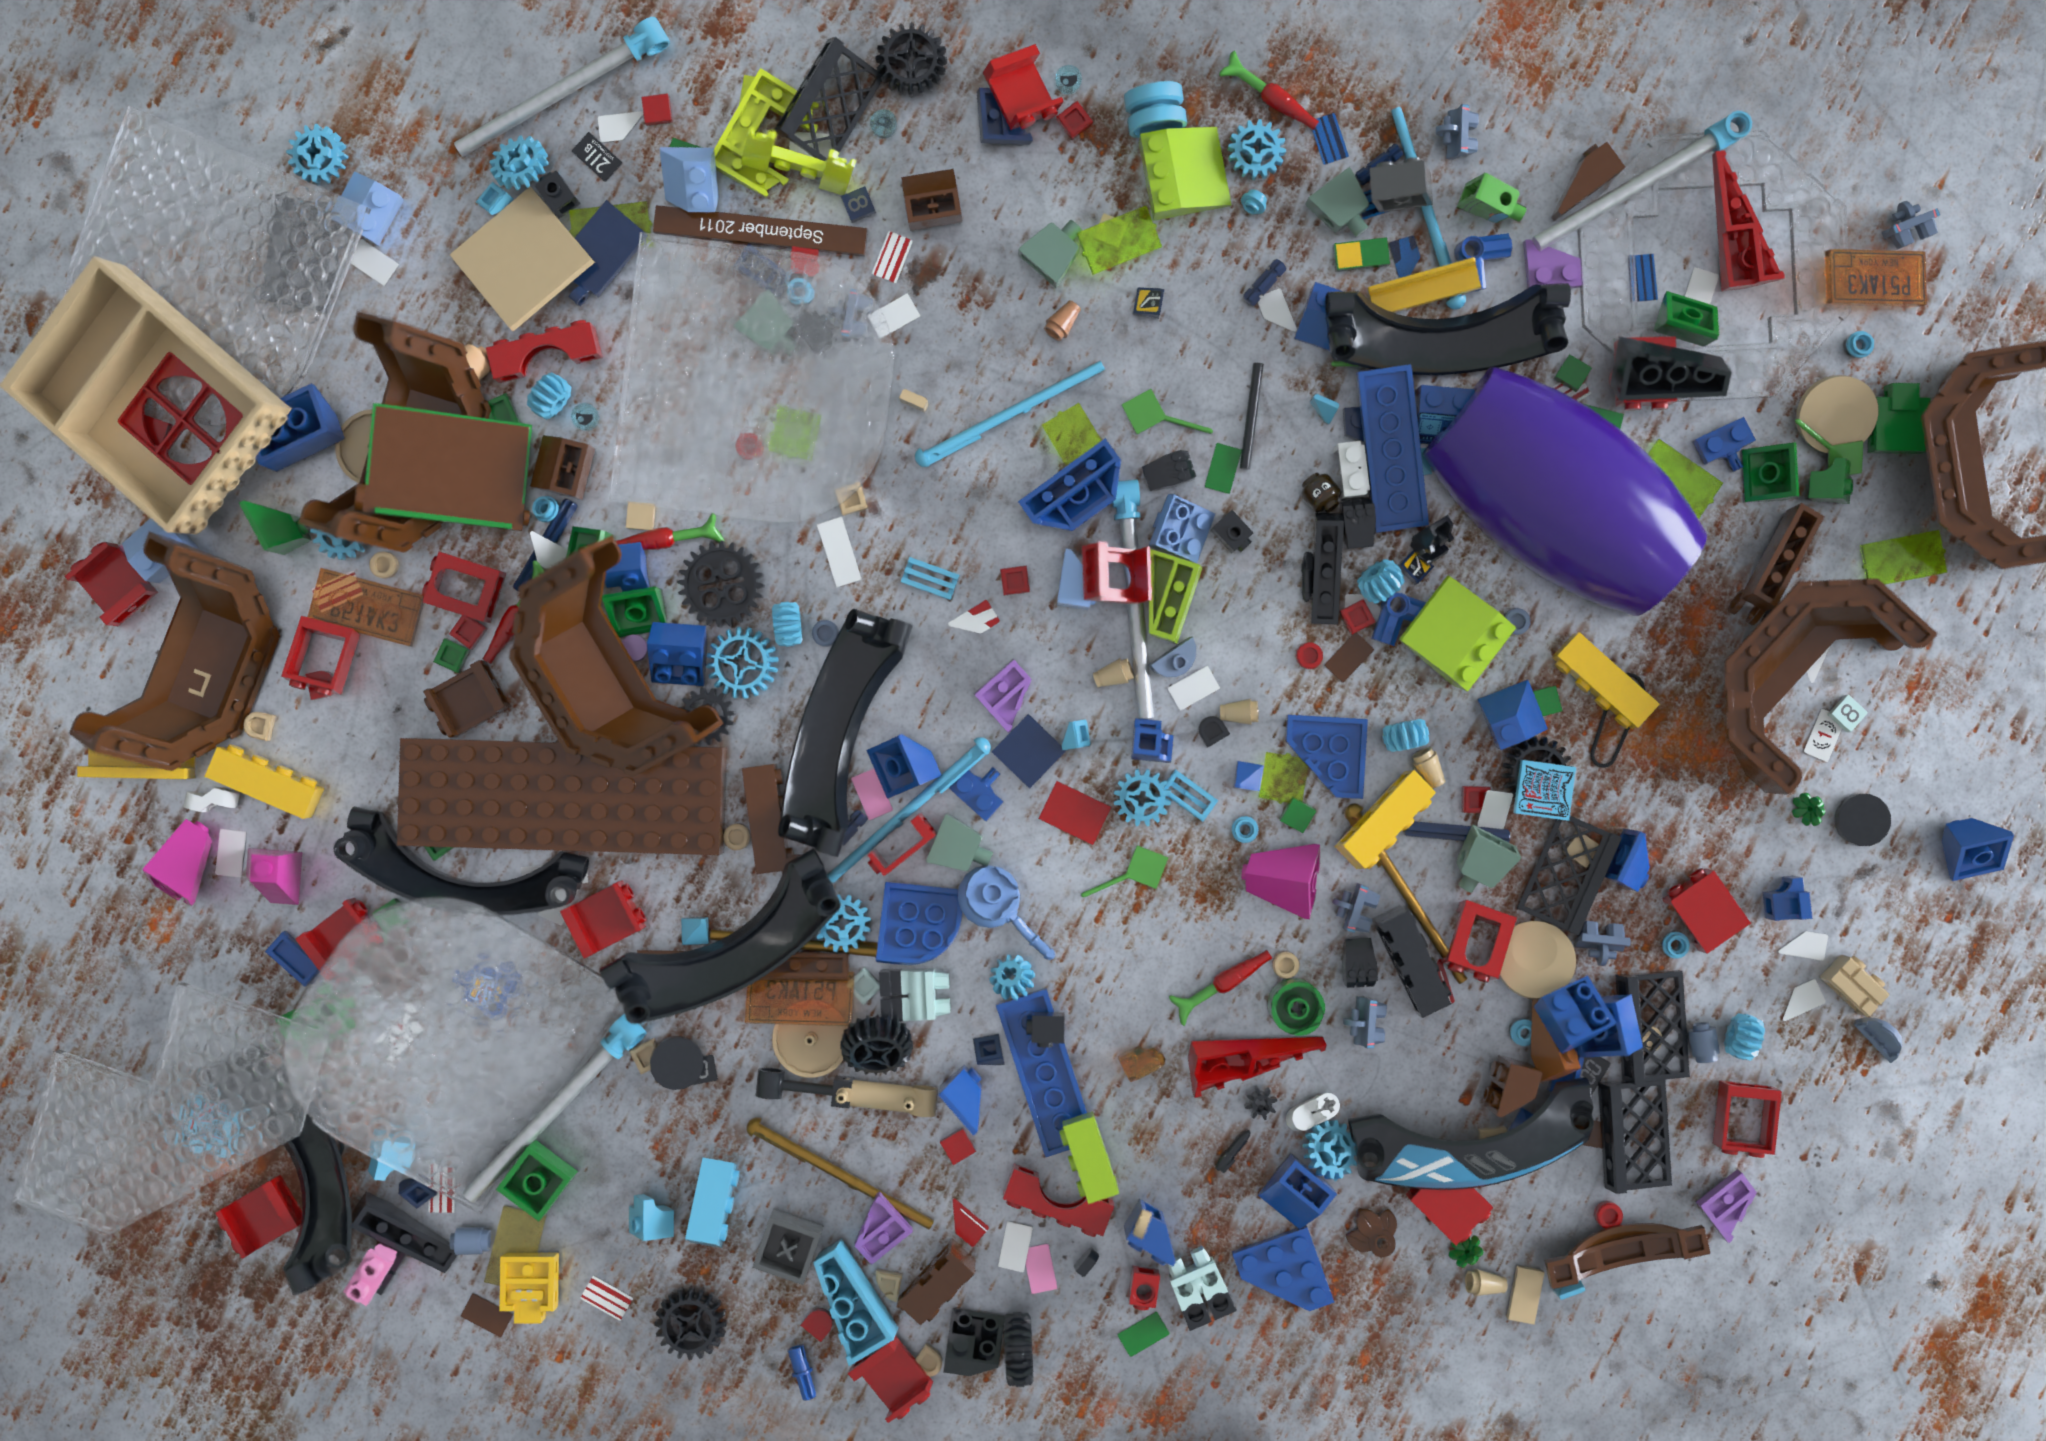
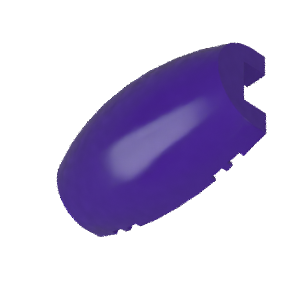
M1489 367L1473 388L1476 392L1447 429L1444 432H1439L1422 453L1438 480L1448 490L1453 500L1458 503L1461 509L1486 536L1507 554L1540 577L1579 597L1629 615L1640 616L1651 610L1683 579L1699 557L1706 543L1707 533L1690 504L1669 476L1638 444L1594 410L1559 390L1531 378L1497 367Z

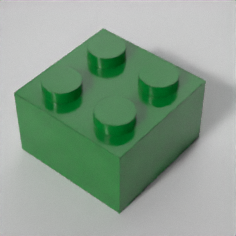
M535 1140L526 1148L496 1190L539 1222L548 1213L578 1171Z

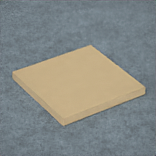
M531 186L450 254L456 264L512 331H515L595 263Z

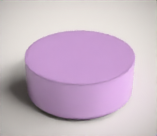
M629 635L623 639L622 643L633 661H640L647 656V641L645 638L639 635Z

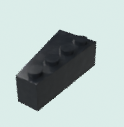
M1619 336L1610 385L1619 400L1727 396L1732 372L1720 356Z
M1399 905L1372 918V922L1417 1015L1424 1018L1451 1005L1448 998L1451 996V992L1446 982H1441L1437 973L1440 971L1435 959L1429 955L1427 950L1428 944L1422 933L1419 932L1416 919L1411 910Z

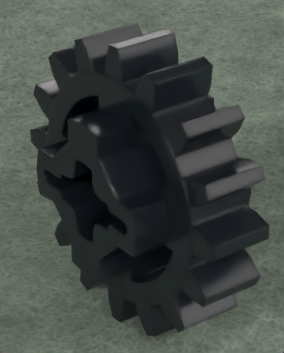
M700 688L699 695L695 691H691L690 695L692 698H683L682 701L686 705L685 707H679L692 711L695 709L692 706L701 699H705L703 705H709L716 711L717 703L721 706L723 715L719 713L718 715L724 724L714 733L708 734L696 742L699 745L702 744L704 739H706L707 745L713 744V738L718 742L723 741L721 734L730 735L731 732L727 727L728 725H735V722L730 720V716L735 715L736 711H729L728 708L733 702H724L726 694L721 693L716 696L717 692L714 688L710 690L709 694H707L706 688Z

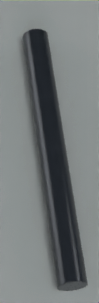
M1253 363L1240 469L1250 470L1263 363Z

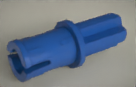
M804 1344L793 1346L787 1349L793 1368L792 1377L797 1378L802 1399L807 1401L816 1397L810 1374L813 1368L809 1366Z

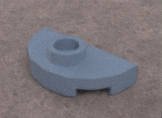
M1188 637L1148 664V666L1154 673L1164 677H1178L1185 674L1192 667L1196 658L1194 638Z
M1864 1017L1856 1019L1854 1026L1890 1063L1895 1061L1903 1046L1902 1038L1897 1029L1888 1022L1878 1018Z

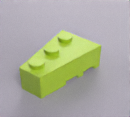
M1150 549L1152 601H1149V634L1177 644L1202 572V567L1200 564Z
M1093 1111L1062 1121L1063 1130H1060L1059 1133L1063 1145H1069L1072 1155L1068 1156L1072 1172L1078 1171L1080 1181H1077L1076 1184L1081 1198L1086 1196L1088 1204L1119 1194L1117 1180Z

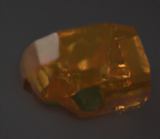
M1137 1046L1118 1056V1060L1130 1082L1139 1080L1165 1065L1166 1060L1163 1052L1152 1047L1145 1049Z

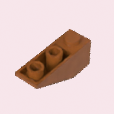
M1532 999L1531 1058L1535 1068L1543 1072L1540 1081L1557 1080L1581 1069L1577 1052L1574 1049L1563 1054L1560 1053L1533 1007L1539 1000Z

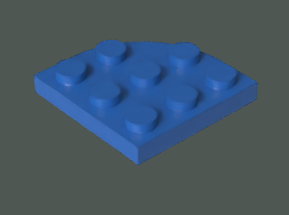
M885 882L876 962L917 965L931 961L945 952L955 940L961 926L963 912L960 909L957 898L959 889Z

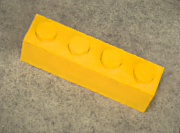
M1580 632L1572 634L1551 657L1556 661L1555 666L1565 675L1569 673L1576 679L1575 684L1582 691L1592 693L1596 697L1595 702L1606 711L1608 709L1616 715L1615 720L1626 729L1628 727L1631 729L1639 728L1660 705Z
M229 744L228 747L216 748L204 777L299 818L313 817L325 789L317 785V780L307 776L299 778L292 775L293 770L278 765L277 768L268 764V759L258 755L250 757L243 754V748Z
M1415 770L1404 771L1334 847L1356 869H1370L1378 862V855L1384 849H1389L1397 841L1396 835L1401 830L1405 831L1414 823L1413 817L1419 811L1422 812L1432 803L1430 799L1436 792Z

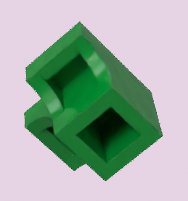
M1835 458L1832 466L1827 470L1811 471L1808 498L1813 502L1850 504V495L1853 493V479L1850 476L1851 462L1847 458Z

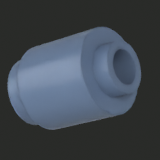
M1709 1022L1693 1024V1028L1688 1030L1692 1056L1696 1058L1697 1063L1717 1061L1720 1050L1716 1027L1710 1026Z
M458 1227L455 1233L450 1235V1249L454 1250L455 1255H476L490 1251V1229L484 1230V1227Z

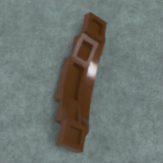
M1630 1223L1597 1231L1581 1240L1571 1251H1567L1568 1255L1546 1259L1544 1262L1550 1287L1556 1289L1578 1284L1579 1280L1626 1265L1674 1258H1683L1685 1260L1711 1253L1706 1230L1702 1225L1679 1229L1655 1223Z

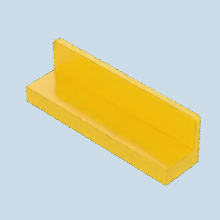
M1475 257L1367 288L1371 301L1374 304L1395 313L1481 289Z
M88 749V766H77V777L195 779L196 757L181 763V767L168 771L94 753Z

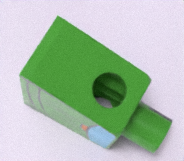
M1486 172L1465 184L1456 207L1493 223H1498L1507 218L1519 222L1526 212V207L1517 203L1519 191Z

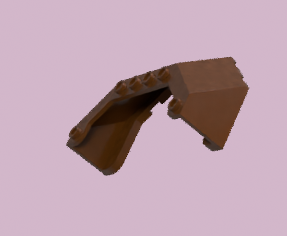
M357 311L353 324L354 335L358 340L374 346L388 377L381 404L489 419L492 410L488 401L484 400L480 391L482 386L474 368L470 367L465 356L467 351L464 344L396 320ZM368 454L358 484L365 485ZM356 485L331 502L318 499L309 500L303 506L299 519L300 524L335 537L403 553L413 548L412 544L422 537L427 538L442 527L441 524L444 523L354 511Z
M2046 340L1966 353L1921 415L1938 524L1999 569L2046 562V535L2021 538L1992 517L1976 411L1997 382L2011 380L2019 376L2020 373L2037 371L2046 367Z
M149 531L143 546L144 554L149 560L166 566L180 596V600L141 697L106 715L91 711L80 713L74 719L69 734L94 753L173 771L181 767V763L193 757L198 758L215 749V745L229 738L234 739L242 734L244 720L250 714L279 641L280 634L270 618V611L263 595L259 593L255 583L256 579L250 569ZM195 669L211 675L203 697L188 692L189 688L201 692L206 678L194 673Z
M610 536L578 550L519 586L517 597L520 598L518 612L515 613L512 633H515L513 647L510 648L509 660L565 752L572 755L580 754L590 758L591 762L608 768L611 766L623 770L624 774L634 777L690 747L724 723L717 711L709 705H701L692 711H687L656 700L601 608L606 571L616 566L621 560V550L613 536Z
M1878 578L1797 582L1724 662L1727 740L1745 775L1765 793L1790 795L1799 786L1803 777L1800 767L1765 736L1764 717L1835 640L1872 638L1881 648L1887 651H1894L1900 649L1903 645L1911 649L1924 648L1938 633Z

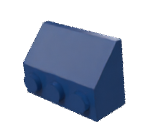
M310 383L280 398L291 408V411L287 415L286 422L276 429L271 436V442L260 450L256 459L259 465L277 472L345 439L336 413L314 384Z

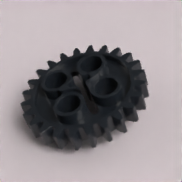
M722 540L720 541L719 548L711 541L709 543V550L700 545L701 554L698 555L691 551L690 554L694 560L692 562L688 560L683 561L688 566V569L679 570V573L684 575L685 579L677 581L678 584L683 585L685 588L679 591L678 594L687 596L682 605H692L688 613L692 615L699 612L696 620L702 621L707 617L706 625L711 626L714 620H716L717 627L721 628L724 620H726L730 627L733 626L734 618L742 623L743 613L751 617L752 614L749 608L750 606L759 608L754 600L755 598H763V595L757 591L765 587L764 584L758 582V579L764 577V574L756 573L755 571L761 566L760 563H750L754 555L749 554L744 557L746 548L741 547L736 552L735 543L732 542L726 548L725 541ZM730 561H735L738 566L737 572L733 575H727L725 572V566ZM704 567L711 569L712 575L707 581H702L699 577L700 570ZM744 577L743 582L726 584L723 586V590L717 587L704 591L698 590L700 586L718 584L719 578L724 581H731ZM736 587H741L744 593L743 598L739 601H733L731 598V592ZM710 593H715L717 596V603L713 607H708L705 603V598Z

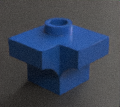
M641 542L618 545L621 550V560L616 566L606 571V587H621L622 592L649 588L647 560Z
M1135 718L1131 759L1171 763L1174 735L1162 733V721Z
M1793 875L1782 876V882L1777 889L1762 892L1766 919L1774 921L1813 919L1810 892L1804 891L1803 877Z

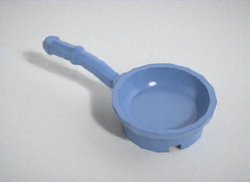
M988 865L987 867H976L964 876L959 885L957 898L961 911L969 921L977 926L994 928L1012 922L1019 933L1029 942V945L1039 951L1044 956L1043 958L1047 960L1055 958L1053 948L1045 944L1039 938V935H1036L1017 916L1020 892L1016 880L1009 872L1000 867Z

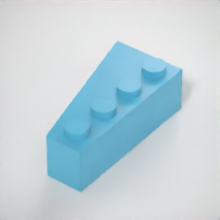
M842 1238L821 1250L813 1264L823 1293L827 1296L830 1305L829 1310L832 1319H835L839 1331L838 1336L841 1345L844 1346L847 1354L846 1360L850 1366L893 1341L899 1327Z

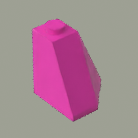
M185 819L142 869L150 883L175 900L179 901L183 897L185 899L183 902L192 906L196 901L212 844L208 834L209 829L198 821H195L193 824Z
M1311 844L1251 854L1248 864L1243 865L1241 874L1242 880H1245L1246 892L1304 919H1310L1316 899L1317 889L1315 888L1321 864L1320 845Z
M248 848L246 876L270 903L299 905L303 852Z

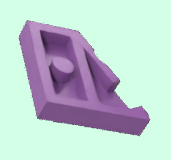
M1530 239L1523 242L1527 288L1535 284L1568 283L1570 288H1581L1584 285L1580 258L1551 247L1539 251L1535 247L1533 240Z
M1012 659L980 687L974 695L1007 732H1010L1032 679Z
M1737 1169L1696 1203L1723 1239L1730 1243L1734 1238L1731 1234L1738 1221H1743L1746 1209L1752 1203L1757 1192L1743 1173Z
M879 1191L855 1239L854 1246L872 1265L913 1232V1228Z

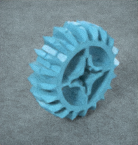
M741 627L736 628V636H734L730 629L726 630L728 639L726 640L722 635H718L717 639L721 645L718 646L711 643L710 647L717 651L715 654L707 653V657L714 659V663L706 664V668H715V672L708 675L709 678H719L714 684L716 688L725 684L722 691L723 694H728L733 689V698H738L740 691H742L743 698L748 699L749 690H751L754 696H758V686L764 691L768 689L764 683L765 679L772 683L775 680L768 675L769 671L778 672V668L771 667V662H778L779 658L770 657L769 655L774 653L776 648H766L771 640L765 638L763 641H760L763 634L760 631L752 637L753 629L750 627L746 629L745 635H743ZM743 641L736 655H724L729 646ZM751 642L761 651L763 663L752 659ZM744 655V659L748 663L755 664V666H743L744 670H740V665L730 660L742 659L741 656ZM722 663H727L733 667L734 683L724 674ZM750 670L761 671L756 680L742 685L743 679H745L746 674Z

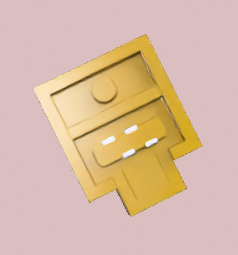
M506 1252L500 1257L499 1311H514V1324H541L546 1319V1311H554L558 1307L559 1252Z

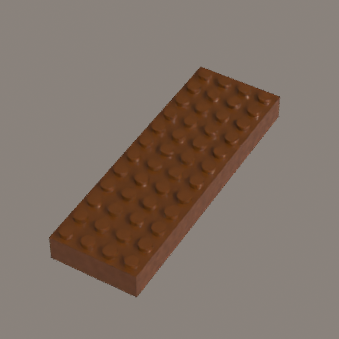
M400 738L397 846L721 855L724 853L723 834L725 831L727 747L690 746L632 777L624 774V771L612 766L608 768L591 762L590 758L580 754L572 755L567 753L560 742Z

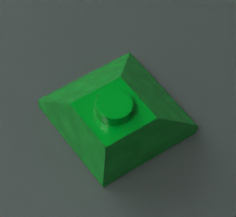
M244 500L239 502L264 551L286 555L312 541L309 535L310 527L300 524V517Z

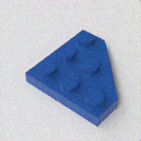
M1287 715L1285 742L1326 788L1337 798L1363 799L1368 719Z
M1307 1225L1301 1229L1295 1228L1231 1251L1242 1280L1307 1311L1334 1303Z

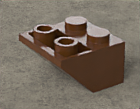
M954 169L901 177L910 231L962 222Z
M543 435L530 487L583 500L595 448L589 444Z
M1498 1055L1497 1061L1494 1060L1491 1065L1490 1076H1492L1490 1087L1487 1086L1484 1090V1106L1496 1116L1504 1117L1536 1099L1543 1072L1530 1063Z

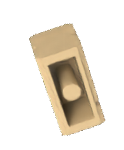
M1840 955L1821 974L1820 978L1858 1014L1869 1017L1878 1008V1005H1881L1888 998L1889 993L1883 988L1886 984L1876 975L1872 974L1870 976L1864 970L1866 965L1857 957Z

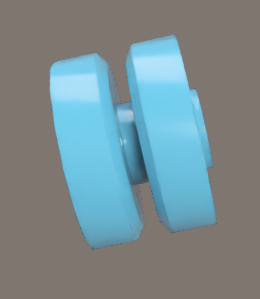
M1163 81L1137 86L1124 94L1125 110L1131 114L1127 120L1129 135L1139 138L1141 133L1162 129L1185 128L1187 126L1186 111L1183 107L1179 106L1183 103L1184 99L1182 86L1177 82Z

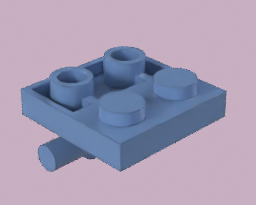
M1168 494L1162 511L1158 512L1153 524L1154 532L1148 546L1155 549H1163L1187 561L1197 563L1215 513L1177 495Z

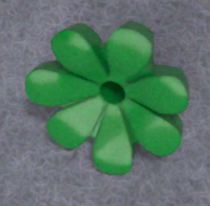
M1801 793L1799 797L1793 799V804L1798 808L1794 809L1792 814L1795 818L1802 816V823L1805 826L1810 824L1818 826L1822 822L1821 817L1825 815V809L1820 797H1811L1809 793Z
M1478 1236L1469 1237L1465 1242H1459L1457 1245L1453 1242L1451 1243L1455 1250L1449 1252V1257L1452 1260H1457V1266L1464 1268L1467 1263L1472 1266L1483 1255V1249L1479 1246L1480 1240Z

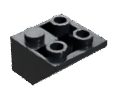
M952 1308L943 1373L972 1376L999 1368L1005 1316Z

